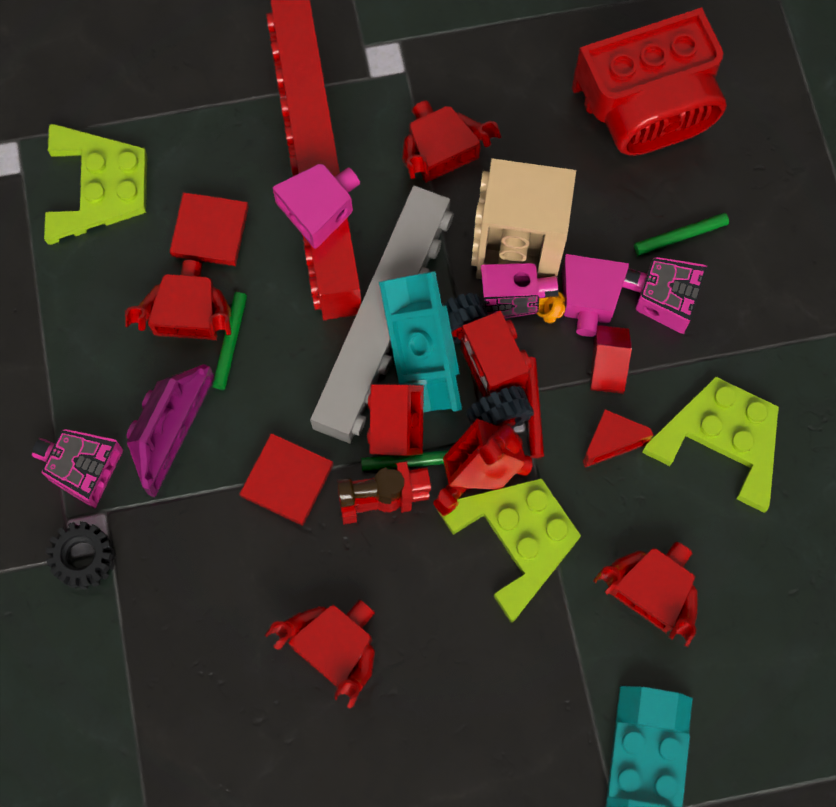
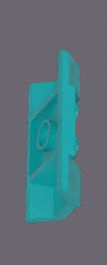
M427 272L379 282L399 385H424L423 413L452 409V411L462 410L456 375L460 374L447 305L442 306L436 272Z
M620 686L605 807H683L693 698L677 692L647 687Z

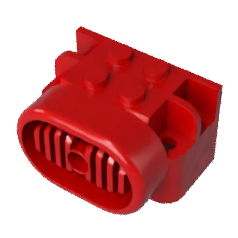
M701 7L580 47L572 90L573 93L583 91L586 97L584 103L586 111L589 114H594L601 122L606 123L615 145L621 153L630 156L646 154L690 139L710 128L722 117L727 103L715 77L723 58V50Z

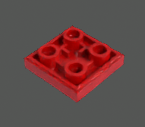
M183 192L169 251L171 256L236 266L249 208L248 202Z
M271 433L240 492V496L303 526L334 463Z

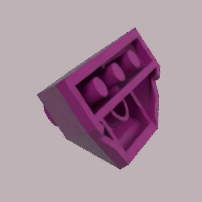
M203 364L158 381L154 390H149L146 393L142 403L143 411L139 419L134 420L128 429L127 444L142 487L148 495L154 498L214 380L210 366Z

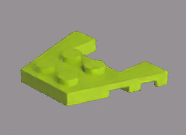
M49 125L48 151L51 157L82 155L80 210L45 212L44 239L47 244L58 243L60 238L72 234L78 236L87 233V229L104 223L108 226L146 213L147 153L145 148L58 125Z
M715 377L646 444L642 453L671 466L685 436L750 468L736 499L765 513L770 506L778 406Z
M542 479L456 499L459 505L447 516L440 514L453 535L484 516L522 572L523 576L494 594V598L511 623L518 618L523 609L533 599L581 537Z

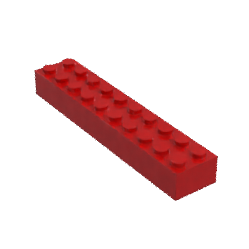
M271 0L272 13H266L292 175L295 176L318 164H323L335 177L340 171L310 0ZM347 218L316 249L303 236L314 309L322 310L323 320L357 315L361 306L360 286Z

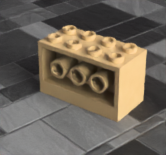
M492 158L490 172L483 171L480 198L476 211L471 266H477L476 278L482 279L481 265L522 263L536 264L537 278L558 276L568 235L576 170Z

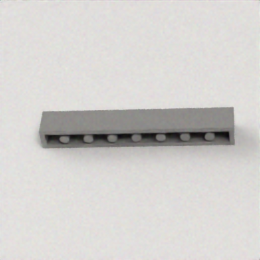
M413 185L310 419L313 430L351 444L354 434L360 436L366 422V416H363V413L368 404L371 384L377 383L380 374H387L392 361V356H389L392 346L379 282L430 271L426 267L430 258L436 259L442 243L441 240H438L442 230L448 231L454 213L450 212V198Z

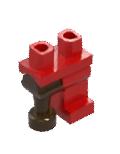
M407 462L396 463V470H387L386 467L380 469L375 478L352 481L350 478L337 479L343 525L356 523V513L377 509L383 512H393L399 507L401 513L409 512L412 510V502L429 500L431 484L428 468L409 470Z

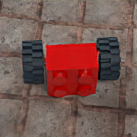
M468 293L466 296L461 294L456 299H453V297L447 299L448 302L442 303V306L447 305L453 341L456 344L461 343V352L483 397L480 399V402L473 403L472 407L466 410L470 424L472 425L476 419H480L499 427L510 425L514 430V427L524 424V421H528L534 415V411L525 394L527 380H529V369L532 366L524 349L520 351L515 342L517 332L510 319L506 321L501 311L488 315L477 293L474 295L473 293Z

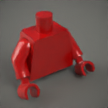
M422 101L412 109L417 120L409 124V135L404 139L402 161L409 170L410 179L415 178V173L421 172L423 180L427 183L478 159L480 156V141L483 142L485 147L491 145L490 138L497 137L500 139L502 136L498 124L494 121L482 124L461 113H456L449 106L434 112L428 101Z
M185 260L182 263L181 275H164L161 284L155 285L138 306L126 309L125 327H129L132 323H138V329L144 331L146 329V321L148 320V325L156 336L217 340L218 330H226V335H231V308L222 291L214 288L212 280L208 277H201L202 264L195 260Z
M476 419L443 457L449 484L439 492L438 498L434 500L433 505L442 516H447L459 505L456 499L467 489L497 490L503 488L515 474L527 476L532 470L533 462L530 456L524 455L520 436L510 425L499 427Z
M674 542L666 555L655 548H652L648 553L640 550L618 558L610 566L604 567L593 579L595 583L599 579L604 580L608 584V589L605 591L606 594H611L663 632L667 633L671 630L669 634L671 640L674 639L676 634H680L686 640L684 646L688 647L695 636L698 591L692 585L695 576L684 568L692 555L691 550L685 545Z
M358 600L346 615L335 605H331L329 608L319 606L297 613L284 622L276 621L265 633L266 637L270 634H277L280 637L274 646L275 649H281L287 640L292 638L288 642L290 647L337 687L334 699L337 700L341 694H346L351 698L347 706L348 708L354 706L360 691L372 676L375 650L371 645L372 637L362 628L375 612L361 600Z

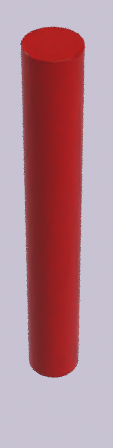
M529 357L532 368L529 369V380H527L525 394L534 411V415L528 420L531 458L544 457L537 363L535 357Z

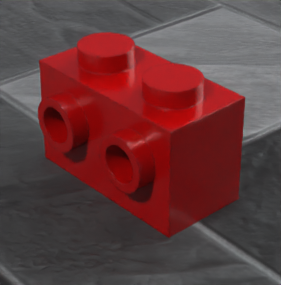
M371 384V393L368 396L370 428L367 433L370 454L405 456L423 454L424 385Z

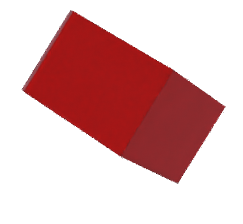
M597 325V332L594 336L590 390L624 394L632 351L628 328Z
M605 409L586 452L583 464L586 468L645 446L653 437V432L651 428Z

